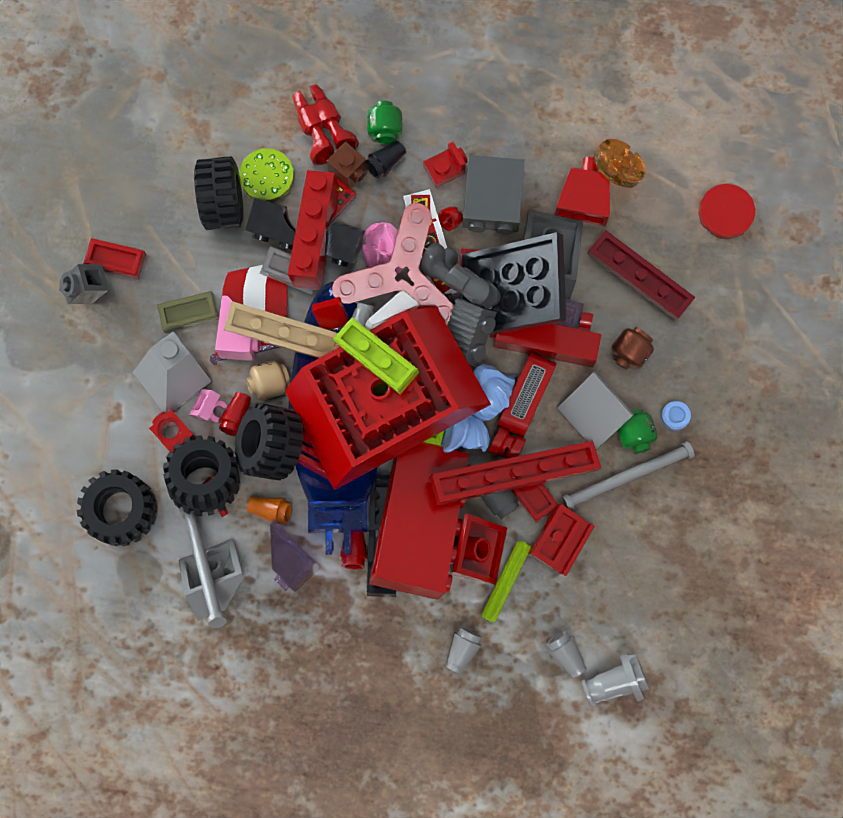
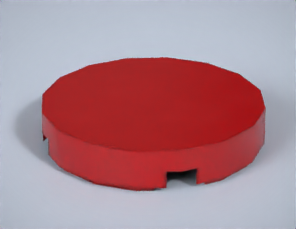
M721 184L714 186L706 192L700 202L698 214L702 226L705 229L707 228L713 236L722 239H732L739 237L749 229L754 221L756 209L752 197L746 190L737 185Z

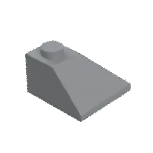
M171 332L151 347L133 371V374L159 408L166 413L170 409L175 412L200 393L201 389H205L213 383L174 332Z
M233 539L205 549L221 612L227 609L244 578ZM192 554L178 561L185 597L199 621L209 617V612L195 557Z

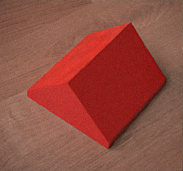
M464 514L457 546V555L451 575L496 585L507 527L470 514Z

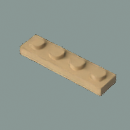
M231 302L224 331L318 359L340 347L333 341V338L338 334L336 332L240 303Z

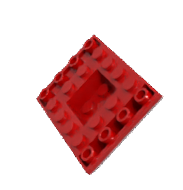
M437 307L406 310L369 330L418 369V375L401 394H398L388 386V391L385 395L375 396L373 394L375 386L385 382L341 347L302 367L285 389L296 414L301 418L303 428L334 490L491 405Z

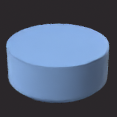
M680 401L668 403L661 412L663 425L672 431L682 430L691 419L690 409Z

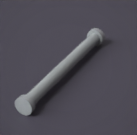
M686 441L678 449L571 495H568V493L561 495L565 507L572 510L574 505L683 458L691 459L695 457L694 450L691 444Z
M183 507L179 509L182 518H185L209 612L207 621L209 627L219 628L226 624L227 619L226 615L221 612L198 521L194 511L187 514L183 511Z

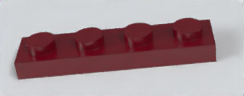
M607 230L602 233L588 250L587 254L676 321L695 299V296Z

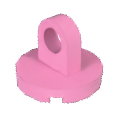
M375 223L370 225L365 231L363 238H366V244L362 245V253L368 268L390 262L398 230L391 223ZM399 266L395 269L397 275L402 271Z

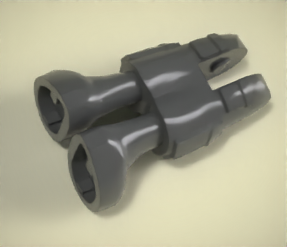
M433 243L425 250L420 263L421 271L424 274L443 281L445 286L463 294L473 304L492 307L499 303L501 298L499 290L488 280L480 278L470 269L458 265V254L450 247L444 249L439 243Z

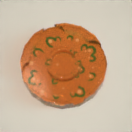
M606 139L599 144L594 152V161L599 171L618 186L633 188L638 185L646 174L645 164L641 156L637 152L633 154L629 150L630 146L623 141Z

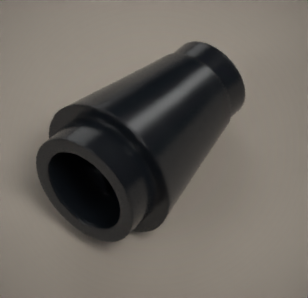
M395 141L369 154L366 160L367 170L377 179L386 177L406 154V149L399 141Z

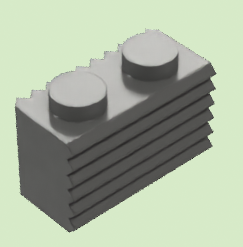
M457 298L451 311L452 315L449 317L450 320L447 322L448 328L468 364L478 366L486 354L485 344L489 334L495 328L497 312Z

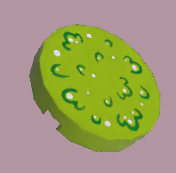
M262 148L253 151L243 160L239 169L240 183L251 199L262 198L276 202L290 192L294 184V169L290 160L282 152L275 149Z

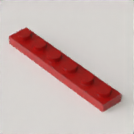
M589 441L435 473L429 479L438 506L595 472L602 467L594 442Z

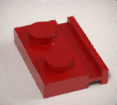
M557 504L528 554L551 569L556 570L559 574L567 576L595 526L564 505Z

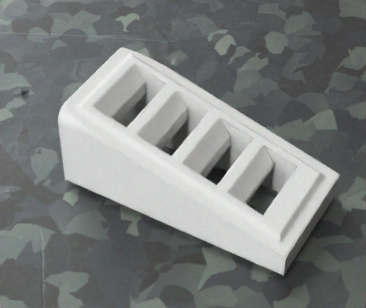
M404 290L400 291L370 317L364 327L371 330L406 310L417 309L419 304Z

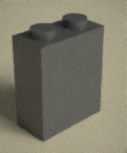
M469 155L463 228H468L472 232L496 230L497 233L503 235L518 232L524 159Z

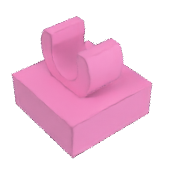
M201 389L189 415L198 420L219 422L220 418L214 415L213 410L216 406L226 409L227 404L218 400L220 394L212 390Z

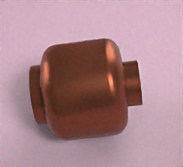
M638 327L624 329L611 346L612 352L616 355L613 361L625 370L629 367L640 369L654 351V347L651 344L653 339Z

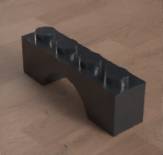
M254 198L245 230L252 232V238L264 242H268L269 238L280 241L278 246L292 250L296 229L289 220L287 206L262 198ZM334 223L326 233L325 255L332 257L331 262L340 266L347 267L348 263H356L365 230L342 223Z

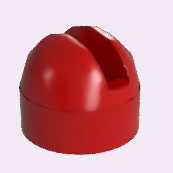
M447 207L439 212L438 218L441 226L445 230L451 231L462 223L463 214L461 211H458L457 207Z

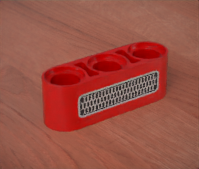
M532 352L530 353L509 398V407L504 409L497 426L524 438L557 363Z

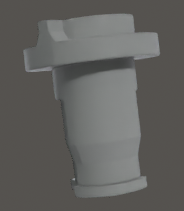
M623 654L620 656L623 665L601 673L593 679L582 680L585 694L592 707L596 706L598 702L610 701L633 693L638 702L645 699L643 691L649 690V686L636 654Z

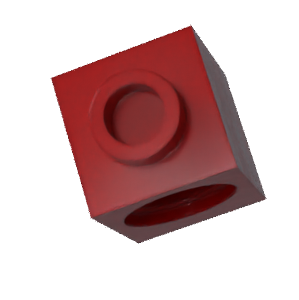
M171 409L167 413L164 411L158 414L152 421L153 425L149 428L172 453H174L173 447L177 443L180 445L184 444V439L196 440V436ZM170 426H178L177 435L173 438H166V430Z

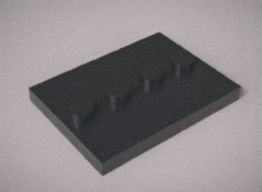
M555 232L462 254V267H466L480 278L488 280L500 292L501 298L499 303L495 306L487 307L497 312L495 328L489 335L566 321L564 243L562 234Z

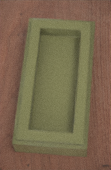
M212 291L157 304L164 333L219 320Z

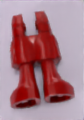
M317 84L309 86L315 104L308 106L300 90L295 92L292 98L303 133L313 138L310 160L314 165L319 166L326 164L327 160L334 154V148L322 129L330 131L336 150L344 142H347L356 149L359 141L355 134L344 130L339 125L341 116L335 105L328 100L323 90Z

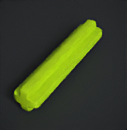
M520 540L516 542L481 614L483 619L491 623L496 622L531 549L529 544Z

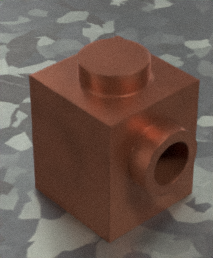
M344 142L327 160L328 172L335 173L336 177L350 189L355 184L360 183L367 174L366 158L347 142Z

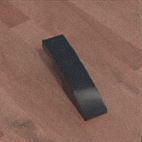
M371 474L367 596L396 597L397 590L369 584L390 475Z

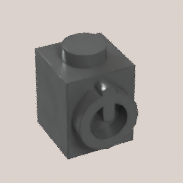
M77 264L69 272L63 273L60 279L59 291L66 297L67 304H92L109 291L102 265Z

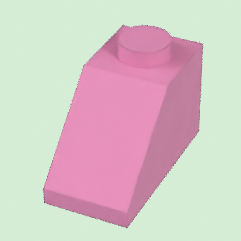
M222 296L215 351L221 359L254 361L255 352L260 351L261 341L224 331L232 300L228 296Z

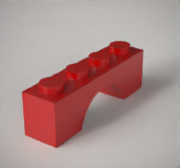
M307 170L288 269V276L294 288L322 290L326 267L325 242L327 227L332 213L336 211L340 189L336 175L333 172Z

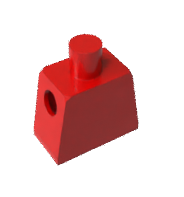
M585 157L582 169H570L554 215L606 227L610 215V177L606 173L598 172L600 161L597 158Z

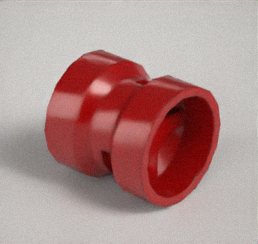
M500 427L488 453L494 456H503L505 459L517 457L527 439L521 436L514 437L509 434L508 430Z

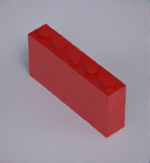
M422 442L393 458L369 582L370 585L439 600L445 592L450 591L452 575L449 574L450 564L454 563L457 555V547L453 546L455 536L459 535L462 525V519L458 518L459 509L464 507L466 500L437 506L429 477L435 473L471 466L467 464L468 453L456 450L444 452L443 447Z

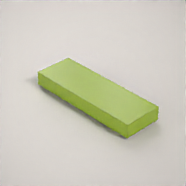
M351 318L333 338V341L398 394H401L419 373L416 367L354 318Z

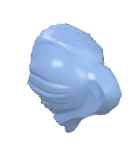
M482 364L477 366L473 373L491 405L472 416L485 422L494 418L504 408L509 407V397L512 395L517 375L504 374L491 365Z
M471 415L446 429L441 444L443 451L451 452L462 446L467 449L481 448L485 452L490 441L488 429L483 421Z

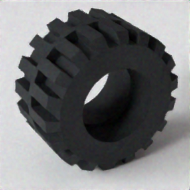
M232 156L198 159L194 168V185L197 209L205 230L241 227L243 221V200L240 177L235 160Z
M255 403L247 410L238 427L235 441V455L241 472L248 476L277 481L287 478L288 474L293 472L295 465L299 461L303 443V425L300 423L301 418L296 414L295 410L264 403Z
M200 435L196 436V440L184 439L183 445L177 443L173 447L174 453H168L166 456L167 462L163 465L165 473L163 476L169 496L174 501L175 506L178 508L183 507V511L187 514L194 511L196 516H202L203 512H208V516L214 515L215 509H219L221 512L226 509V502L231 504L235 500L234 494H238L239 470L236 457H234L230 447L226 448L225 442L219 440L216 443L215 437L208 436L206 440ZM199 468H211L218 472L214 479L205 484H193L186 480L194 470Z
M118 469L111 470V473L106 471L100 472L98 479L95 477L89 479L88 481L91 485L88 488L83 486L81 492L84 493L83 498L78 497L77 504L81 506V509L77 510V516L82 518L80 524L88 531L87 533L91 537L111 546L130 545L131 541H140L142 534L147 535L149 533L148 526L150 523L154 525L156 520L153 517V513H157V506L154 505V501H156L155 495L151 493V488L130 472H120ZM125 492L130 495L132 500V509L129 516L121 523L108 524L103 515L106 501L116 493Z

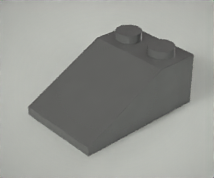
M529 210L523 240L555 232L563 235L566 303H569L577 279L583 221Z

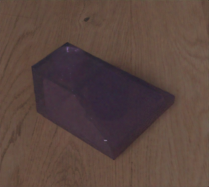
M273 520L270 523L272 570L277 574L274 580L285 591L291 588L296 592L320 567Z

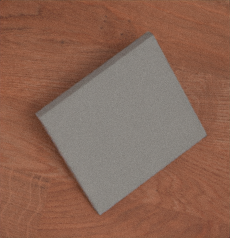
M593 372L557 407L587 442H594L596 450L634 415L596 372Z

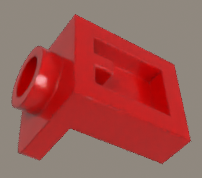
M454 142L448 143L447 150L423 161V166L435 188H438L464 175L465 163L468 160L461 147L457 149Z

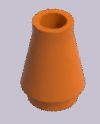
M251 496L247 504V512L277 526L280 524L286 525L292 514V503L288 502L286 498Z

